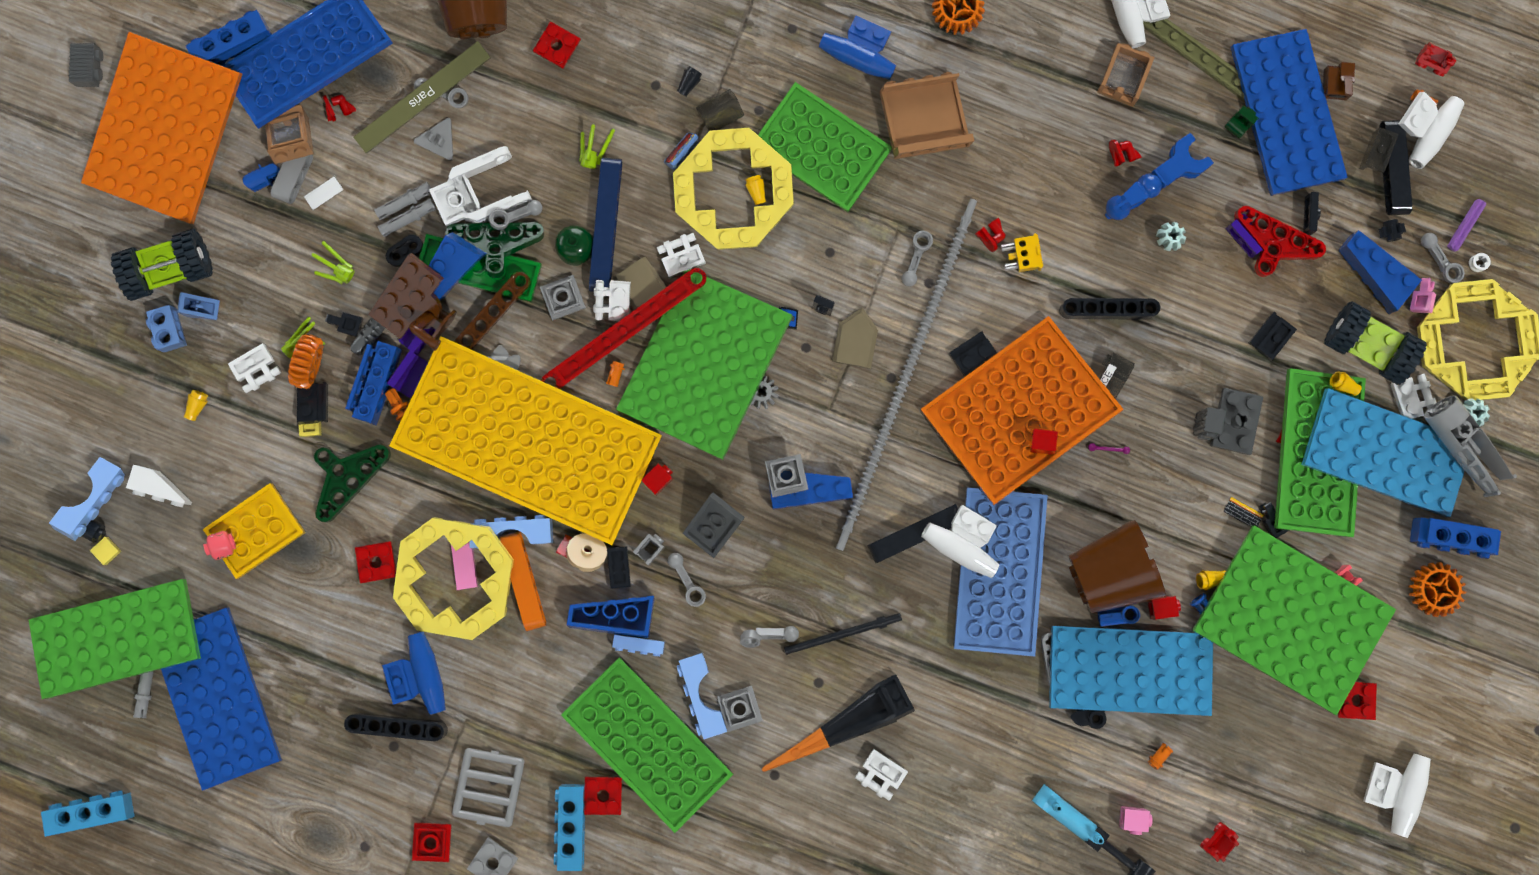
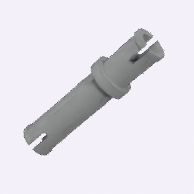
M425 182L412 190L408 189L403 195L375 208L374 211L377 217L382 220L412 203H418V200L431 194L429 191L431 187L428 182Z
M431 198L423 203L417 206L413 205L406 212L379 225L378 229L383 237H386L415 220H421V217L437 209Z
M153 671L140 674L138 691L134 696V699H136L134 718H147L148 703L152 698L150 691Z

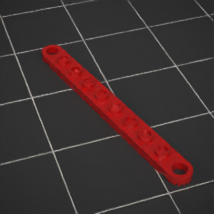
M700 268L691 269L546 373L541 381L545 383L548 377H553L556 380L555 387L558 389L562 388L704 286L707 280L706 273ZM695 272L702 275V281L699 284H694L691 281V275Z

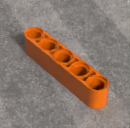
M520 531L500 536L501 543L514 559L510 579L524 628L527 632L546 626V619L522 534Z

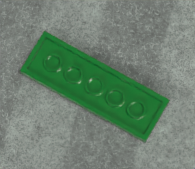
M426 234L419 259L429 266L444 238ZM492 250L489 251V252L492 253V254H498V253H499V252L492 251ZM509 255L504 258V274L499 278H491L486 271V258L483 257L458 284L497 293L515 273L523 272L530 277V285L518 299L532 303L542 264ZM494 264L490 267V270L497 272L501 267ZM522 275L518 276L515 281L516 285L523 287L526 284V278ZM509 290L504 291L502 294L513 298V294Z

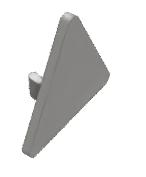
M446 118L414 139V143L449 161L453 160L451 119Z

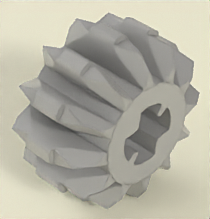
M767 376L763 377V381H761L758 389L761 388L762 390V388H765L766 396L763 397L761 395L759 397L757 389L750 404L751 406L757 402L756 409H760L761 404H764V408L768 409L767 402L771 405L775 404L771 397L778 398L779 395L772 393L778 390V386L771 387L774 384L773 379L767 383Z

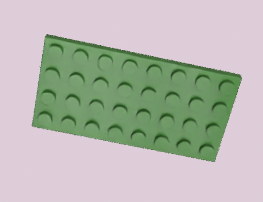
M1292 368L1287 369L1274 525L1276 529L1354 537L1358 485L1301 465L1324 390L1328 388L1334 390L1330 385V378L1333 374ZM1350 376L1357 384L1362 386L1361 392L1357 396L1334 390L1364 401L1366 378Z
M186 579L29 619L42 699L53 698L201 659Z
M621 657L561 714L674 833L733 775L729 768Z

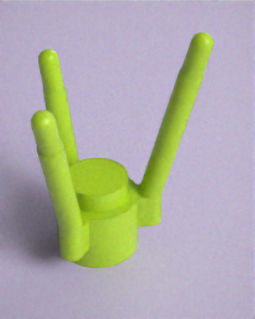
M591 125L587 150H585L584 132H581L580 166L596 169V165L601 164V159L613 137L615 129L611 130L598 157L596 156L597 152L591 151L595 125Z
M322 241V245L343 265L338 264L336 266L317 254L312 253V257L334 269L333 274L336 276L315 271L314 274L336 281L341 285L343 282L349 283L355 273V270L352 269L353 266L347 263L325 241Z
M310 317L306 318L292 337L281 347V350L289 359H291L295 345L300 337L307 334L315 325V322H311L306 327L311 320Z

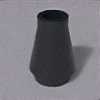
M691 66L687 70L685 69L677 92L687 97L692 89L701 81L702 73Z

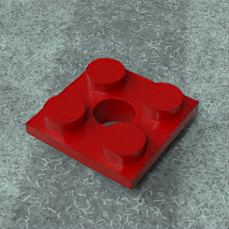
M550 21L534 47L533 52L564 69L581 38ZM556 42L562 43V48L559 50L552 49V46Z
M392 541L355 547L360 583L396 577ZM375 557L381 559V565L378 568H374L372 565V560Z
M1355 682L1338 712V718L1376 720L1377 683ZM1354 695L1360 697V703L1357 706H1354L1352 703Z
M585 777L584 815H621L622 778ZM606 790L609 793V799L606 801L600 800L598 792Z
M414 823L412 861L450 862L452 824ZM431 837L436 840L435 848L427 846V838Z

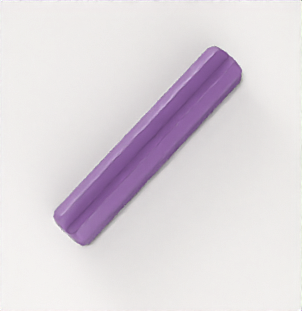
M1481 199L1474 201L1448 243V249L1454 252L1459 250L1485 208L1486 202Z

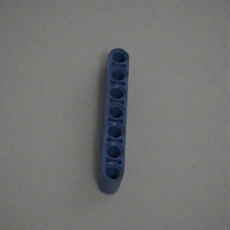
M601 159L589 278L590 292H594L597 280L604 281V287L610 288L621 186L622 159Z

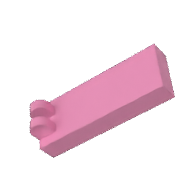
M469 542L457 551L451 545L457 590L478 587L473 548H470Z

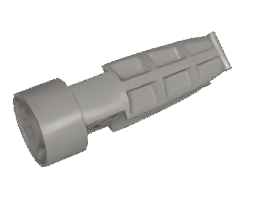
M1456 395L1440 400L1425 412L1423 416L1460 466L1485 492L1483 497L1500 495L1501 492L1476 455L1482 459L1500 481L1517 477L1516 474H1511L1495 446Z

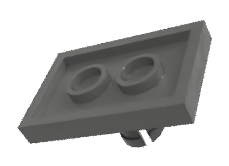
M1223 388L1218 409L1226 410L1223 434L1217 436L1216 439H1212L1210 446L1252 455L1263 396Z
M712 493L682 534L711 557L715 558L745 517L715 493Z

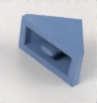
M181 292L177 313L190 318L217 320L220 300Z

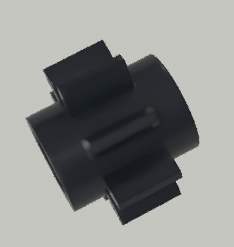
M1398 219L1385 221L1382 223L1383 227L1378 229L1380 238H1386L1387 242L1402 239L1401 234L1406 232L1405 224L1399 223Z

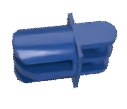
M273 163L265 167L258 164V169L243 177V183L253 192L268 185L273 186L272 182L276 180L280 168Z

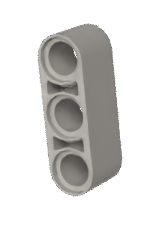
M313 154L283 162L272 186L271 197L288 204H292L295 201L312 163Z

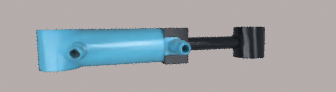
M1043 785L1032 801L1094 850L1098 852L1102 847L1128 867L1129 872L1127 875H1154L1156 872L1140 858L1133 862L1106 841L1110 836L1108 833L1046 785Z

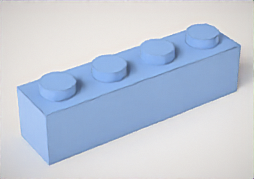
M615 634L612 647L617 651L627 649V652L631 653L640 651V654L647 655L648 653H653L652 656L660 657V654L663 655L665 641Z

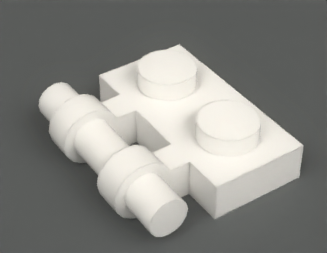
M694 233L683 234L680 238L671 242L668 240L663 242V245L657 247L659 255L665 252L668 253L667 257L662 258V262L669 278L706 264L699 245L691 247L689 244L696 240ZM682 245L685 248L677 253L673 252V249Z
M611 280L610 288L604 287V281H596V287L594 288V296L596 297L595 304L593 305L596 320H602L603 313H609L608 320L620 321L629 314L631 282ZM603 296H609V304H603Z
M263 343L228 363L237 381L247 380L248 383L242 386L245 393L259 389L260 385L268 380L271 382L276 379L275 376L281 373L278 366L270 370L268 365L275 361ZM262 370L264 374L255 379L252 374Z
M1425 374L1417 376L1419 384L1414 385L1412 377L1406 379L1401 385L1390 384L1400 415L1410 419L1424 416L1422 407L1427 406V409L1437 403L1436 399L1432 397L1429 388L1431 384L1430 381H1427ZM1420 389L1425 400L1421 402L1416 391Z
M873 749L862 765L869 770L868 773L864 775L859 771L855 779L860 781L861 785L865 788L869 787L875 791L876 795L880 798L884 797L889 801L893 793L887 789L890 785L898 789L908 771ZM874 775L884 780L882 785L872 780Z

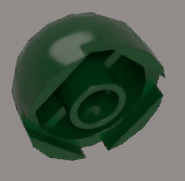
M571 225L563 228L558 233L555 239V250L564 263L579 266L591 259L593 237L588 230L581 226Z

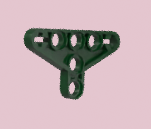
M537 222L509 223L505 229L498 230L500 235L497 237L490 236L489 233L492 230H497L490 223L451 224L445 230L446 235L451 232H457L456 235L463 239V231H465L467 239L464 240L487 253L484 256L486 258V271L491 278H499L504 274L505 257L538 243L544 238L543 226ZM514 229L520 231L518 236H511L509 233ZM473 230H478L480 235L478 237H471L469 233ZM524 230H526L527 238H524ZM533 230H537V235H533ZM493 247L500 248L498 254H492L489 251ZM497 264L501 268L499 271L493 272L490 270V267Z
M376 445L342 459L328 448L316 450L314 460L327 472L315 512L316 518L326 523L334 520L389 461L391 457L389 448L384 445ZM378 450H385L383 453L385 457H379L376 460V462L379 463L378 465H376L373 461L368 460L370 456L372 459H376L378 456ZM326 451L329 454V459L323 463L320 461L319 455ZM369 463L372 466V471L366 475L362 472V467L364 464ZM337 465H342L344 468V472L340 476L334 474V468ZM352 478L358 480L359 484L356 489H350L348 486V482ZM338 493H342L345 497L342 504H337L334 500L335 495ZM328 501H330V503L334 507H337V509L335 510L334 508H331L328 512L330 516L322 518V510H328L331 507V505L327 504Z

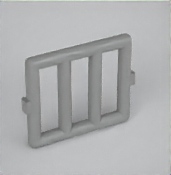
M472 748L465 749L452 810L453 817L477 821L476 824L479 825L488 823L511 827L525 763L524 759L500 754V751L496 750L488 752ZM475 757L516 765L514 776L508 777L469 769L471 758ZM467 778L510 785V796L507 798L466 790ZM463 798L507 806L505 818L461 810Z

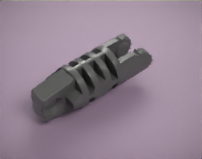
M371 317L357 334V338L351 345V351L356 355H363L367 344L373 345L385 327Z

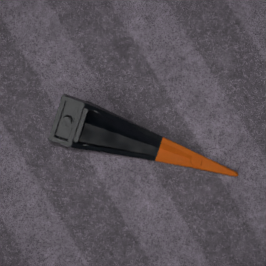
M895 674L877 683L821 728L764 766L762 771L771 770L890 725L914 712L915 709L897 675Z

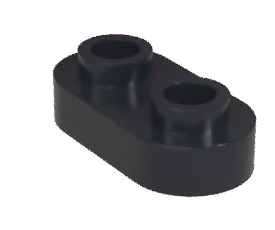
M416 235L406 236L387 250L385 255L387 262L394 267H400L410 253L415 256L421 253L423 247L422 240ZM413 243L417 244L415 249H411ZM399 254L400 259L394 260L395 255Z

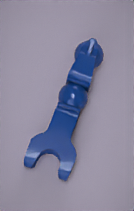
M1189 133L1171 147L1169 160L1151 173L1142 175L1122 196L1116 195L1107 201L1106 218L1114 220L1126 218L1131 210L1143 204L1148 198L1156 197L1163 188L1180 177L1194 179L1207 170L1214 162L1208 156L1201 160H1195L1190 156L1189 146L1196 139L1192 133Z

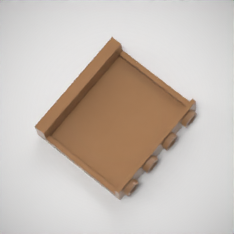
M946 72L937 77L927 75L918 80L908 78L903 82L889 81L883 85L879 92L894 159L966 148L974 142L973 133L968 134L956 80L959 77V73L952 74V72Z

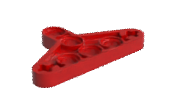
M1243 206L1235 212V220L1237 219L1263 249L1260 251L1254 267L1256 274L1260 277H1267L1272 274L1279 260H1315L1326 253V246L1322 241L1250 206ZM1243 212H1246V216L1248 217L1245 220L1243 219ZM1259 219L1266 221V229H1261L1258 226ZM1277 228L1284 230L1285 235L1283 238L1276 235L1275 231ZM1295 236L1302 239L1301 246L1294 244L1293 239ZM1269 245L1277 248L1276 255H1271L1268 252ZM1314 246H1317V251H1319L1316 254L1314 253ZM1262 262L1269 265V272L1266 273L1261 270L1260 265Z

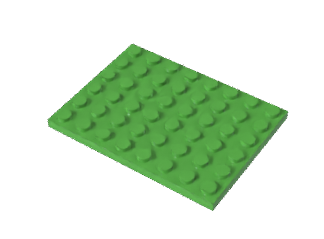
M697 272L693 273L691 281L694 284H699L702 281V275ZM707 277L704 286L662 315L616 410L723 460L793 315Z
M1252 526L1192 631L1333 715H1337L1396 609L1260 528Z

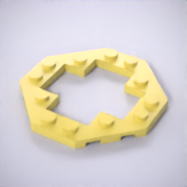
M750 128L709 131L673 172L676 214L718 250L758 247L766 235L772 231L786 212L794 205L791 164ZM750 149L752 168L771 167L774 205L754 207L755 226L717 229L715 209L696 211L694 173L713 171L712 152Z
M1493 279L1450 284L1435 303L1433 312L1427 313L1417 326L1418 338L1427 343L1426 351L1423 353V358H1421L1422 367L1464 400L1470 398L1474 400L1476 398L1488 400L1510 397L1515 391L1516 386L1530 372L1534 363L1539 360L1538 314L1532 309L1526 308L1521 304L1522 301L1510 292L1503 290L1499 286L1500 284ZM1492 300L1495 319L1515 318L1520 356L1501 358L1502 378L1468 381L1465 361L1445 363L1440 325L1459 322L1457 303Z
M434 517L400 541L393 599L416 630L473 640L506 616V605L510 591V577L514 559L491 527ZM442 536L447 538L455 551L472 540L496 572L480 584L492 601L463 622L451 606L434 617L411 585L426 574V571L415 556Z

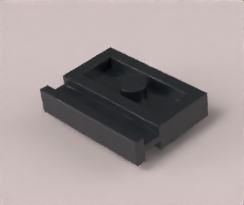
M1272 312L1248 344L1255 347L1258 352L1272 361L1297 329L1285 319L1279 317L1276 312Z
M983 331L949 352V355L964 377L997 354Z
M323 382V384L313 383L307 389L297 388V423L302 425L323 421L328 422V384L326 382Z

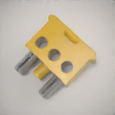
M1036 233L1033 236L1016 238L1013 243L1001 245L1002 252L1015 250V253L1008 254V259H1016L1017 261L1004 264V267H1006L1004 268L1005 271L1018 269V272L1036 269L1041 271L1043 261L1039 238ZM1023 262L1028 263V266H1024Z

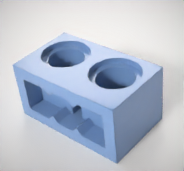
M166 305L146 312L148 317L146 318V324L152 332L151 342L155 349L161 352H168L187 346L177 308ZM165 316V321L159 324V319ZM170 334L169 342L165 343V337Z

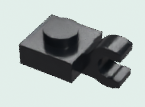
M343 312L341 318L327 314L325 322L338 326L337 331L357 337L363 318Z
M1271 502L1258 506L1261 513L1267 518L1262 522L1271 536L1278 538L1290 531L1274 528L1276 511Z

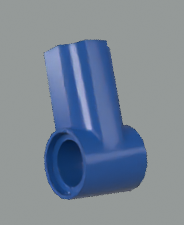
M1132 605L1097 612L1099 626L1134 624L1139 620L1140 612L1137 607ZM1127 609L1134 611V616L1130 620L1125 618Z

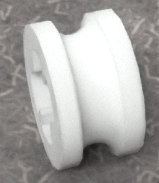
M1478 253L1469 259V267L1474 272L1488 269L1491 263L1489 256L1484 253ZM1482 260L1483 264L1477 265L1476 261Z

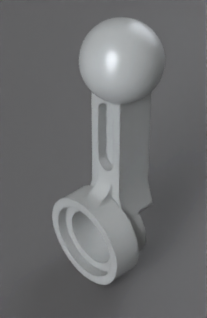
M418 78L414 83V88H418L427 79ZM454 88L441 96L448 99L449 103L455 108L465 107L469 100L468 94L461 88ZM457 93H462L464 96V101L461 104L454 102V96Z
M531 200L527 206L509 213L503 209H495L490 213L489 223L494 229L502 230L511 222L529 215H539L543 207L538 200ZM500 216L505 222L499 225L493 219Z
M918 231L913 237L914 255L908 271L904 272L901 278L905 286L911 287L916 284V271L921 256L932 246L933 237L927 231ZM925 238L928 244L920 246L917 243V239Z
M1424 234L1421 238V244L1431 253L1440 268V272H1443L1444 280L1448 283L1460 282L1464 278V268L1458 263L1451 264L1437 243L1438 238L1435 234ZM1450 268L1454 269L1456 272V276L1454 279L1450 278L1448 275V271Z
M679 553L670 554L667 560L668 565L676 569L687 588L685 595L687 603L693 607L702 605L706 599L705 591L693 584L683 566L684 559ZM694 590L699 591L702 595L701 599L697 602L690 599V593Z
M794 626L786 628L756 627V631L745 630L742 633L740 644L744 647L754 648L760 645L762 639H785L788 642H794L799 637V631Z

